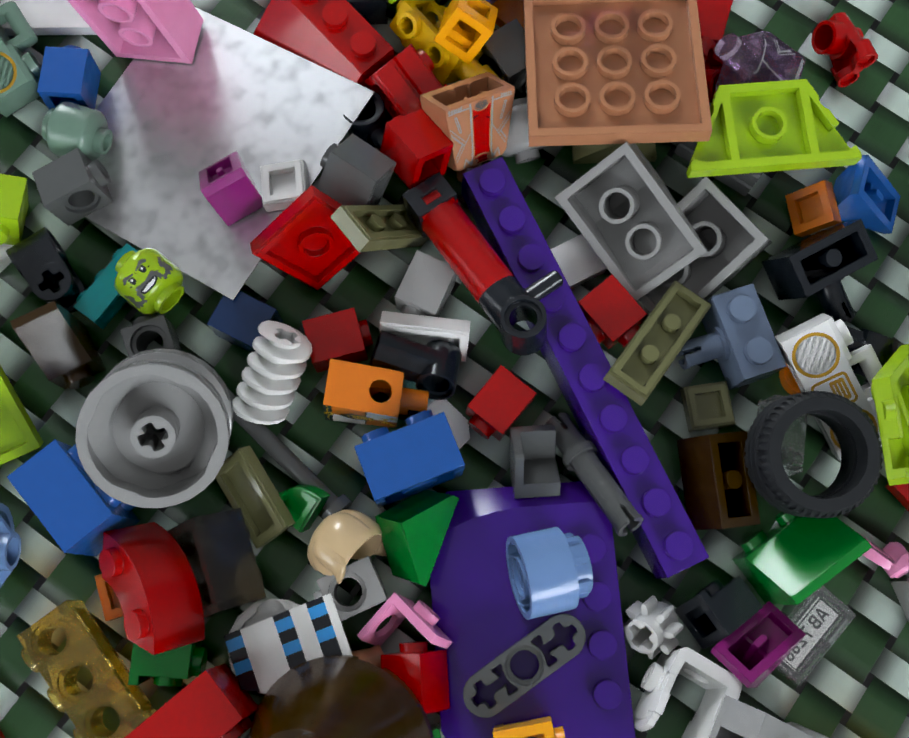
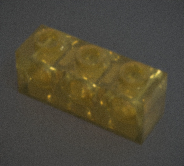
M82 600L64 601L16 636L24 647L21 650L23 660L31 670L36 673L40 672L50 687L47 689V695L51 703L60 712H66L76 728L73 729L75 738H124L156 711L139 685H128L130 671ZM58 627L65 632L67 639L65 648L60 653L51 644L52 634ZM83 666L88 668L93 676V684L88 692L81 690L77 684V674ZM107 706L114 708L119 714L120 724L116 732L108 730L103 724L102 716Z

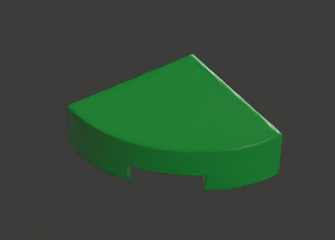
M297 485L279 493L280 498L284 501L295 521V524L292 526L300 533L311 528L330 496L326 491L312 485Z

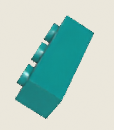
M128 243L114 253L109 265L97 273L93 284L88 290L80 293L76 300L77 303L73 306L102 329L106 327L126 303V300L116 291L114 284L117 276L115 266L118 260L129 251L137 252Z

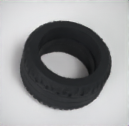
M826 391L802 392L785 396L772 402L755 418L747 434L748 438L745 441V466L748 468L747 473L754 484V488L770 505L794 516L832 518L850 512L870 496V493L874 490L873 486L877 485V480L881 475L879 470L882 469L881 463L883 461L881 453H883L881 449L882 444L878 439L880 436L876 431V427L872 425L873 421L868 417L867 413L862 412L863 409L857 406L856 403L841 395ZM804 414L815 416L825 422L835 433L841 448V466L836 479L825 491L815 496L802 492L792 483L785 472L781 457L782 442L787 429L798 417Z

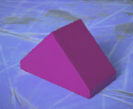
M237 151L199 171L201 192L227 226L236 223L263 207L262 195Z
M768 601L763 605L762 609L732 634L712 648L711 653L747 688H757L806 634Z

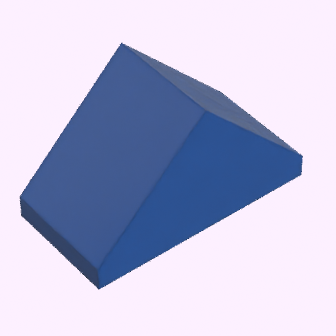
M868 154L862 155V158L855 165L848 166L835 180L833 189L841 221L848 222L861 219L866 229L883 234H891L900 201V194Z

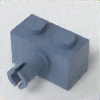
M753 283L711 296L707 302L712 306L702 319L707 334L688 340L676 356L685 355L683 356L684 359L678 361L684 370L717 359L729 390L768 378L786 367Z

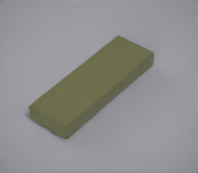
M405 204L341 205L331 215L332 220L358 252L422 246L429 239L428 236L423 238L408 218Z
M674 280L603 380L642 406L712 305Z

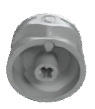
M151 349L127 357L118 363L93 389L80 409L76 423L75 442L78 456L85 472L102 491L124 504L140 508H164L192 499L205 490L216 478L227 454L234 412L231 396L226 384L218 373L205 361L190 353L176 349Z

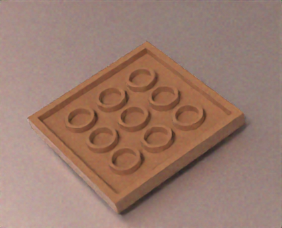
M523 0L529 147L624 144L627 141L630 144L702 142L710 140L712 123L697 0Z

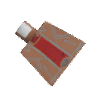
M485 72L420 95L421 107L424 112L454 144L447 166L456 171V178L460 182H462L463 173L481 166L482 162L502 155L506 150L515 87L490 72Z

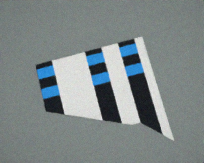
M331 593L224 636L240 689L245 691L267 693L271 686L289 670L315 658L330 655L353 656Z

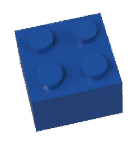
M431 410L419 412L405 420L407 426L389 432L388 427L375 429L361 437L363 443L354 446L378 508L463 475L465 463L444 412L434 416Z
M55 439L7 476L8 480L64 553L97 556L103 550V532L134 526L140 521L132 511L136 506L124 504L110 497L95 485L83 468L76 444L70 446Z

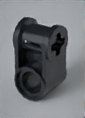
M46 227L6 250L16 269L26 279L33 292L41 300L46 301L47 304L55 301L70 313L78 311L73 306L77 303L76 300L80 293L86 290L85 286L70 265L65 251Z

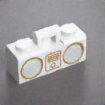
M825 313L775 336L780 351L801 393L826 391L849 399L863 409L862 412L867 413L868 417L873 421L872 425L876 427V431L880 436L876 406L871 393V380L882 368V365L871 344L849 352L847 346L853 344L854 341L847 326L841 319L834 322L833 318ZM857 363L860 364L869 382L860 386L851 366ZM814 416L831 452L841 462V448L835 433L825 422Z

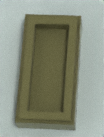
M250 445L239 448L224 461L215 479L256 549L267 545L295 524L291 513L280 498L278 491Z

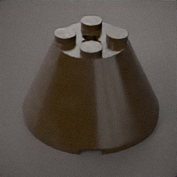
M330 655L315 658L285 673L271 686L256 710L249 732V738L434 737L428 717L421 703L412 690L397 675L387 668L381 669L374 664L358 659L359 657L350 655Z

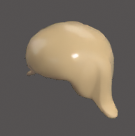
M344 509L323 519L311 537L307 552L308 560L314 570L323 575H334L338 584L344 579L346 565L350 559L360 560L372 555H387L381 539L382 531L379 524L365 513L353 509Z

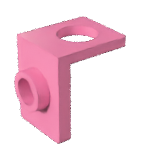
M396 592L388 598L357 634L361 641L381 646L401 622L407 618L431 644L447 650L453 643L436 625L440 617L421 600H418L415 604L412 600ZM392 615L390 621L382 629L376 632L378 626L387 617Z

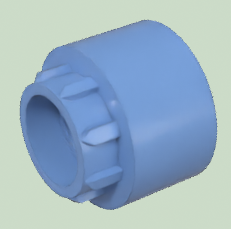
M552 527L507 538L506 561L509 579L518 608L526 620L576 609L579 599L589 595L593 588L592 566L585 544L579 536H574L572 533L564 534L558 527Z

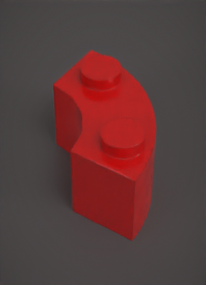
M155 522L103 532V550L99 555V566L102 578L113 588L120 601L124 615L126 639L153 655L205 640L204 613L197 581L186 555L172 535Z

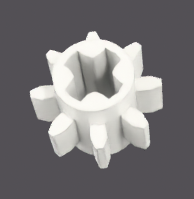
M652 595L644 603L637 600L626 609L625 612L630 619L623 624V628L630 647L639 653L647 654L649 659H653L661 651L668 655L679 645L675 636L684 629V625L679 623L677 613L674 610L675 607L657 601L656 597Z

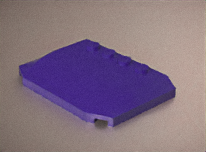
M581 481L561 483L560 496L514 499L513 487L446 492V494L453 495L459 498L430 575L432 610L440 617L436 625L453 642L447 649L450 709L440 711L441 731L444 737L493 738L492 731L495 725H506L551 716L553 728L563 726L565 738H636L612 524ZM552 527H558L564 534L572 533L574 536H579L585 544L593 572V588L587 597L579 599L576 609L560 613L574 616L583 625L586 634L583 649L578 655L495 716L482 718L474 715L468 710L463 699V690L468 679L547 619L556 615L551 614L526 620L521 614L508 574L506 561L507 538ZM560 622L556 623L552 627L555 636L546 644H543L540 635L531 641L543 651L548 665L557 660V658L550 654V651L556 646L563 644L567 649L574 646L575 643L573 642L572 635L577 631L572 624L565 628ZM435 645V650H446ZM521 650L512 656L510 666L512 672L517 677L529 679L537 673L539 661L534 653L528 650ZM501 664L493 668V671L498 673L500 677L492 684L486 686L481 680L475 683L478 691L473 698L477 704L486 701L489 706L495 705L494 694L505 684L509 693L518 689L507 680Z

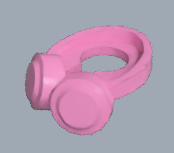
M864 537L872 548L865 552L863 556L881 566L890 578H900L909 573V552L901 543L889 542L881 549Z

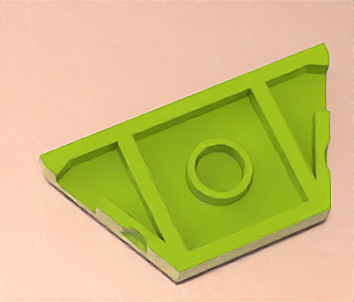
M807 79L719 85L710 105L712 123L710 140L697 142L686 174L687 178L852 166L862 158V155L856 145L850 148L836 130V127L839 125L838 120L829 109L820 103L819 95Z
M905 344L895 351L871 380V393L876 406L889 486L909 484V344Z

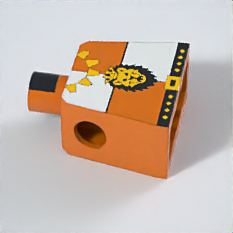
M330 359L323 400L325 419L396 427L399 414L412 416L427 410L429 391L404 388V373L401 371ZM381 393L385 394L389 400L379 403L371 397Z

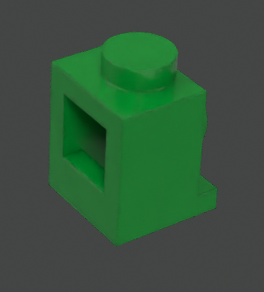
M201 640L153 655L133 643L128 685H140L152 676L154 677L153 684L182 686L183 679H189L192 676L198 677L206 670L207 648L201 647Z

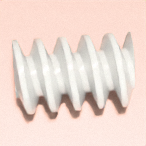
M267 320L261 322L258 326V332L262 336L256 337L252 342L255 351L251 352L247 357V363L250 367H245L242 371L241 376L244 382H240L236 388L238 396L232 400V409L237 416L255 424L272 425L284 421L288 416L289 406L292 404L295 398V391L301 382L300 376L307 367L306 360L309 359L313 350L308 338L297 329L278 321Z

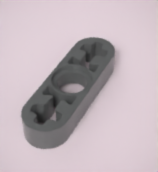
M560 613L553 615L474 673L466 682L463 690V699L468 710L482 718L495 716L578 655L586 641L585 630L581 622L570 614ZM560 622L565 628L572 624L577 631L572 635L573 642L575 643L574 646L569 649L563 644L556 646L550 651V654L557 658V660L548 665L543 651L531 641L540 635L543 644H546L555 636L552 627L556 623ZM528 650L534 653L539 661L537 673L529 679L519 678L511 670V658L518 651ZM501 664L507 680L518 689L509 693L505 684L494 694L495 705L489 706L486 701L477 704L473 698L478 691L475 683L481 680L486 686L492 684L500 677L498 673L493 671V668Z

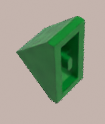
M423 490L375 516L376 522L382 531V542L393 576L427 586L459 498L450 494Z

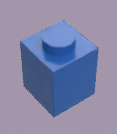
M66 45L64 47L45 46L37 92L49 110L64 101L95 109L101 72L89 49H83L74 45Z

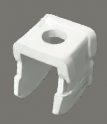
M679 648L671 651L668 655L662 653L657 663L653 662L649 666L642 679L641 688L645 689V692L642 693L633 712L634 728L643 732L654 727L656 721L664 712L671 695L670 691L678 674H681L706 689L692 721H689L681 738H709L725 695L739 700L742 690L741 681L731 672L691 648Z

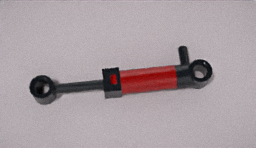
M374 91V94L354 123L344 114L343 116L353 124L348 131L349 136L354 134L380 151L388 117L382 97ZM440 171L402 194L408 218L423 238L429 237L501 333L505 347L511 353L520 356L538 352L544 346L547 338V314L540 300L563 286L561 275L557 271L552 270L528 287L523 288L460 207L457 193ZM519 321H529L535 325L528 331H519L512 327Z

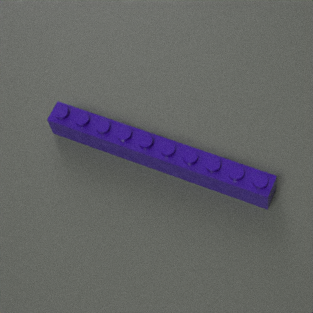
M503 157L463 173L461 194L481 234L522 287H528L552 270L557 271L563 279V286L540 300L547 314V338L540 351L585 440L593 442L597 448L596 455L637 512L642 515L644 521L632 533L655 579L669 578L709 558L626 395L603 380L611 366ZM526 321L529 329L535 326L532 322Z

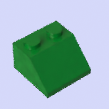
M780 512L774 518L778 525L766 534L761 529L747 537L739 545L743 551L732 560L765 604L770 601L775 605H798L871 549L872 546L863 536L837 517H799Z

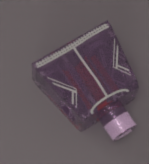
M760 31L740 37L730 33L722 37L715 47V54L723 61L715 85L716 90L719 85L797 80L801 77L806 60L769 31Z

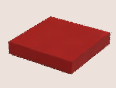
M312 185L250 242L253 255L316 290L325 285L361 252L356 250L331 218V215L341 204Z

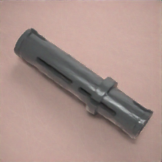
M567 413L558 414L562 421L561 423H559L555 416L551 417L545 425L555 426L556 446L563 455L562 462L567 470L576 473L610 521L618 536L627 535L626 526L631 533L635 531L644 519L597 457L596 446L592 441L583 438Z

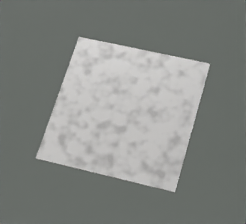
M196 8L203 18V23L192 64L133 59L96 110L102 112L106 117L108 129L113 134L110 150L105 155L101 154L97 159L103 164L110 176L111 182L107 184L113 202L85 217L141 249L154 248L158 250L183 273L234 300L261 260V258L252 254L250 242L284 210L267 212L262 207L236 223L227 226L201 192L199 171L237 151L262 195L260 166L304 159L308 168L310 187L323 169L320 166V162L326 150L333 143L339 145L353 125L344 118L343 114L354 123L374 94V91Z

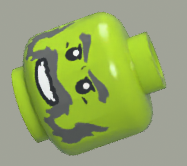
M144 248L137 252L129 251L118 260L115 266L117 276L114 286L116 291L142 314H154L156 312L164 314L178 303L184 293L185 288L182 286L183 274L181 270L154 248Z

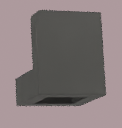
M554 425L510 427V475L514 499L560 496L561 481L555 459L556 430Z

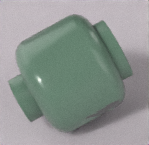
M64 101L55 108L48 110L42 122V137L47 142L49 150L56 156L61 157L78 148L93 161L98 159L101 154H107L111 148L113 134L108 129L106 117L99 110Z

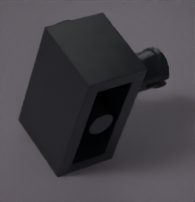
M857 219L823 229L762 261V264L778 300L806 298L816 293L825 314L831 316L834 321L841 319L845 322L849 320L847 316L853 318L856 312L851 306L841 280L876 261L878 256L862 220Z

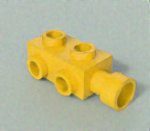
M400 0L396 6L397 13L389 27L400 38L405 48L412 44L416 50L422 49L428 54L435 66L432 73L442 85L458 80L462 81L485 72H490L499 78L488 65L482 66L478 61L483 54L481 50L468 65L433 40L440 29L446 9L445 6H439L434 0ZM435 15L438 16V21H437V22H436V20H435Z

